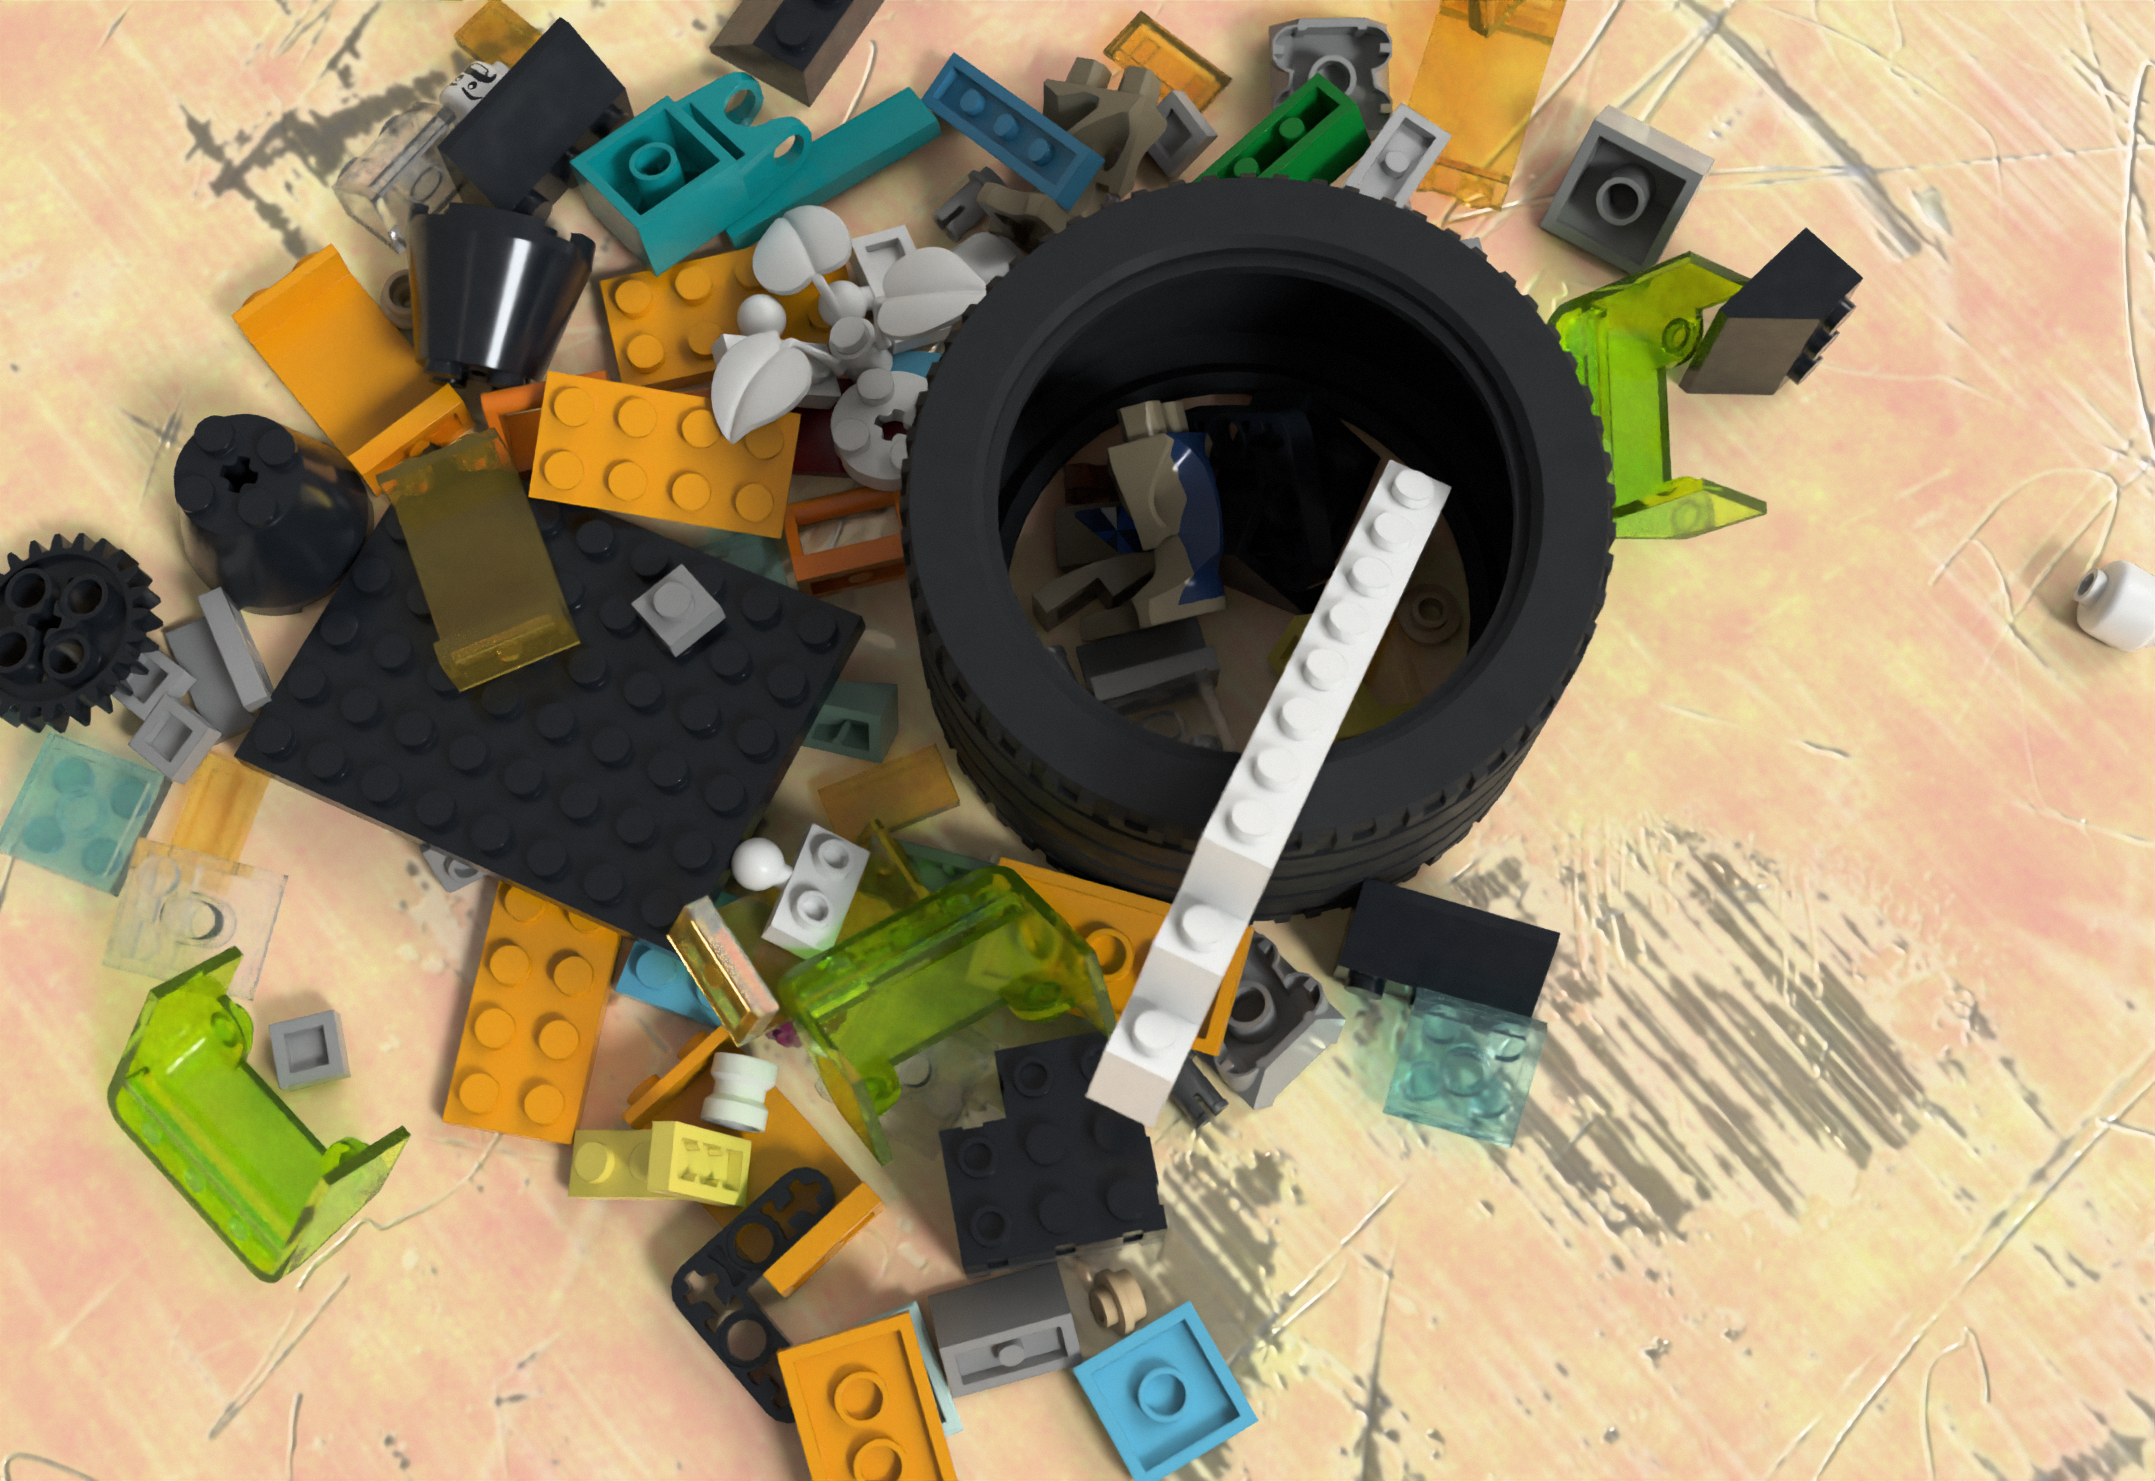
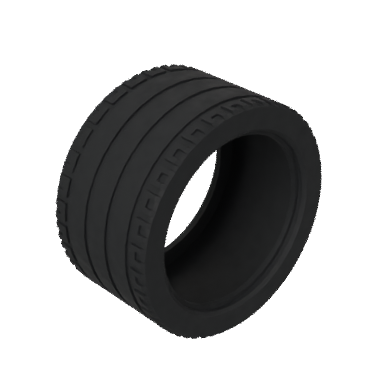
M1240 173V178L1218 179L1217 175L1201 176V181L1186 183L1184 179L1169 182L1167 188L1152 192L1144 188L1132 192L1131 198L1118 202L1113 199L1101 204L1100 211L1086 218L1078 215L1067 221L1066 229L1056 234L1051 231L1040 238L1038 248L1028 256L1019 254L1009 263V272L1004 277L996 275L986 285V296L978 304H970L962 314L961 328L959 330H951L944 341L945 351L938 362L932 363L926 375L928 390L919 392L915 404L916 415L912 427L908 428L905 441L908 458L902 459L899 514L901 525L903 526L900 529L904 565L908 579L920 656L927 689H930L932 707L949 748L956 749L957 763L964 775H967L975 786L979 797L985 804L992 802L995 806L997 819L1005 827L1009 826L1022 838V843L1032 852L1039 848L1045 853L1046 862L1055 869L1062 868L1064 871L1080 879L1173 904L1200 839L1243 753L1215 750L1184 743L1151 731L1131 721L1092 696L1062 668L1045 648L1027 620L1008 575L1015 546L1022 528L1042 491L1056 473L1081 448L1104 431L1119 423L1118 409L1151 400H1159L1162 404L1212 394L1254 395L1255 392L1308 391L1333 415L1357 426L1381 442L1402 460L1408 468L1422 472L1428 477L1452 487L1442 514L1453 533L1463 562L1468 586L1470 626L1466 658L1438 688L1411 709L1384 725L1354 738L1331 745L1248 923L1253 925L1254 921L1274 920L1275 924L1290 922L1292 915L1303 913L1306 919L1321 916V913L1339 907L1341 910L1352 907L1365 877L1396 885L1401 881L1405 883L1416 876L1420 865L1426 863L1428 866L1434 864L1446 851L1468 835L1475 821L1479 823L1485 817L1490 808L1503 794L1539 736L1579 667L1588 644L1594 635L1597 627L1594 621H1596L1604 606L1607 595L1605 592L1607 580L1612 571L1614 555L1608 551L1616 539V523L1613 521L1612 507L1616 501L1615 485L1608 482V476L1613 466L1611 455L1609 452L1604 451L1601 440L1605 431L1601 416L1592 414L1591 406L1594 397L1589 386L1581 385L1575 373L1578 367L1572 352L1563 351L1559 344L1562 336L1554 324H1545L1537 313L1539 305L1529 294L1522 295L1515 288L1517 281L1506 271L1500 273L1486 261L1487 254L1476 246L1470 249L1460 241L1461 236L1451 229L1447 228L1443 231L1426 221V215L1416 210L1410 213L1396 207L1397 202L1386 197L1378 200L1360 194L1359 188L1345 185L1344 189L1327 185L1328 181L1315 178L1312 179V182L1290 180L1289 175L1274 174L1273 178H1257L1256 173Z

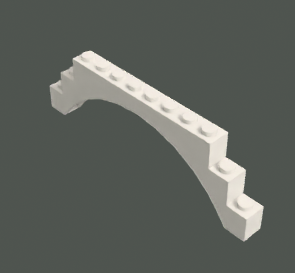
M1389 460L1200 839L1181 888L1153 942L1133 994L1104 1050L1086 1097L1154 1128L1341 723L1421 560L1447 501L1446 499L1451 491V486L1428 477L1422 472Z

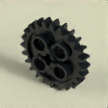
M58 533L53 537L50 550H47L36 540H33L29 546V558L23 561L12 552L9 553L7 559L10 571L5 575L0 573V718L16 728L23 724L35 733H41L46 724L59 733H65L70 717L85 727L89 726L91 722V708L96 705L108 714H111L113 712V703L110 695L118 691L123 695L131 697L134 692L126 679L131 673L138 675L148 674L150 670L139 661L141 653L159 650V645L147 637L146 633L163 626V621L150 611L161 603V599L148 588L153 579L138 567L139 563L124 550H118L104 538L95 543L84 533H79L72 544Z

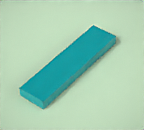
M910 87L903 89L814 140L802 166L756 206L754 210L722 231L723 235L736 251L747 248L759 241L777 218L783 217L787 211L805 205L819 206L941 136L942 132L938 119Z

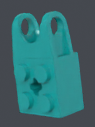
M733 72L724 75L676 102L667 95L569 162L589 210L656 277L754 210L756 206L802 166L810 152L812 144L811 132L801 120L793 116L771 119L764 124L750 126L762 107L764 97L759 82L745 72ZM746 89L747 92L743 102L726 113V105L730 98L738 91ZM795 135L791 148L784 155L774 158L776 148L787 138Z

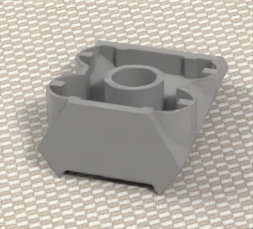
M1366 17L1298 18L1269 26L1272 112L1318 72L1357 103L1369 139L1373 142L1393 114L1388 63L1392 57V38L1387 32V24Z
M1254 930L1219 1057L1194 1051L1253 1110L1272 1107L1275 1098L1330 1044L1337 1043L1346 1018L1328 1002L1322 985L1309 973L1297 972L1279 954L1276 945Z

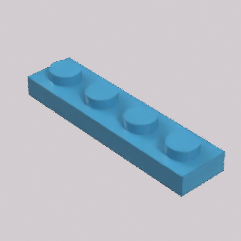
M953 52L921 98L926 107L1037 189L1048 195L1067 211L1071 210L1105 162V159L955 52Z

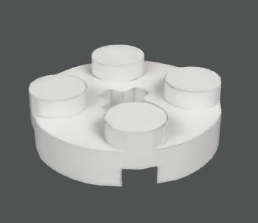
M872 368L861 373L857 383L849 387L840 397L833 410L830 427L836 454L842 460L843 468L854 480L876 490L892 492L901 490L902 459L908 458L905 444L907 435L896 434L892 441L884 440L881 426L890 421L903 422V427L907 430L909 427H912L916 415L915 404L919 392L928 390L926 378L909 372H888L882 368Z

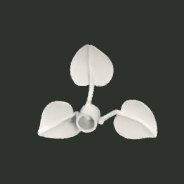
M805 205L787 211L783 217L777 218L760 239L753 256V271L761 286L768 292L777 295L796 294L813 281L830 311L837 319V322L830 331L829 349L833 356L794 338H787L779 346L772 337L762 333L750 335L736 343L724 354L718 363L711 385L712 408L722 434L734 445L750 431L774 422L796 407L808 393L812 383V367L808 358L830 367L836 376H840L845 372L854 384L857 383L861 373L868 369L882 368L890 372L893 365V356L888 349L891 346V341L888 337L903 341L914 340L958 322L962 319V314L970 304H978L986 296L987 284L957 254L940 247L921 248L908 253L896 261L886 272L883 278V288L886 295L879 296L873 301L874 326L863 318L855 316L843 317L840 304L823 275L842 267L851 256L852 241L846 225L834 212L820 206Z

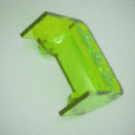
M1691 251L1561 304L1552 313L1547 322V325L1554 324L1562 336L1559 344L1563 351L1572 352L1578 363L1575 373L1581 385L1589 386L1594 397L1591 406L1592 414L1601 416L1605 430L1601 440L1604 451L1609 452L1611 455L1613 466L1608 476V482L1615 485L1616 501L1612 507L1613 521L1616 523V539L1686 540L1767 514V502L1707 479L1682 476L1672 480L1666 371L1685 364L1695 355L1704 334L1703 310L1728 301L1750 280V278Z
M1005 866L983 867L965 875L790 969L778 984V994L786 1015L837 1110L881 1166L894 1160L878 1119L898 1101L901 1095L902 1086L897 1072L893 1068L894 1066L1005 1005L1019 1019L1038 1023L1055 1020L1066 1011L1077 1006L1108 1039L1111 1038L1117 1026V1020L1096 951L1013 869Z
M234 945L149 990L108 1087L107 1101L112 1116L127 1136L248 1270L261 1281L272 1284L298 1269L381 1191L411 1134L402 1125L371 1145L353 1137H343L331 1144L328 1149L315 1137L246 1062L253 1045V1022L248 1012L239 1004L234 1003L226 994L244 955Z

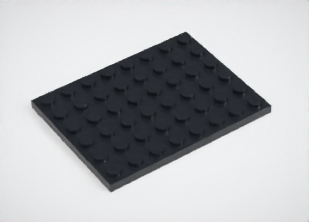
M430 442V445L421 453L270 696L272 701L265 704L234 754V757L249 769L683 962L732 873L731 860L735 850L741 843L751 839L866 629L864 620L858 614L595 508L528 497L530 482ZM682 564L721 606L726 618L675 658L641 620L631 603Z

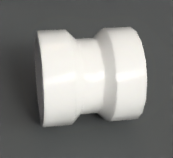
M716 1052L710 1073L715 1080L713 1093L704 1099L700 1119L725 1128L764 1133L769 1113L764 1105L766 1092L774 1088L779 1066L755 1057Z

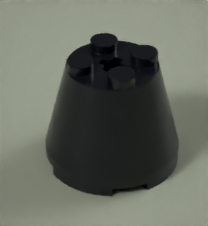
M449 202V208L444 210V214H428L429 206L421 203L412 204L408 211L405 240L415 362L424 367V373L430 375L429 382L441 386L449 383L452 388L466 389L467 380L485 382L492 386L491 391L542 382L592 272L596 250L595 242L581 233H571L570 241L557 237L558 232L555 229L545 226L546 220L508 210Z
M235 414L225 417L213 415L204 418L196 426L194 435L184 445L176 461L174 469V495L186 556L195 573L210 590L221 586L242 611L264 616H284L303 612L302 607L324 598L339 587L374 531L372 501L369 499L366 487L352 464L340 452L325 442L266 417L253 414Z

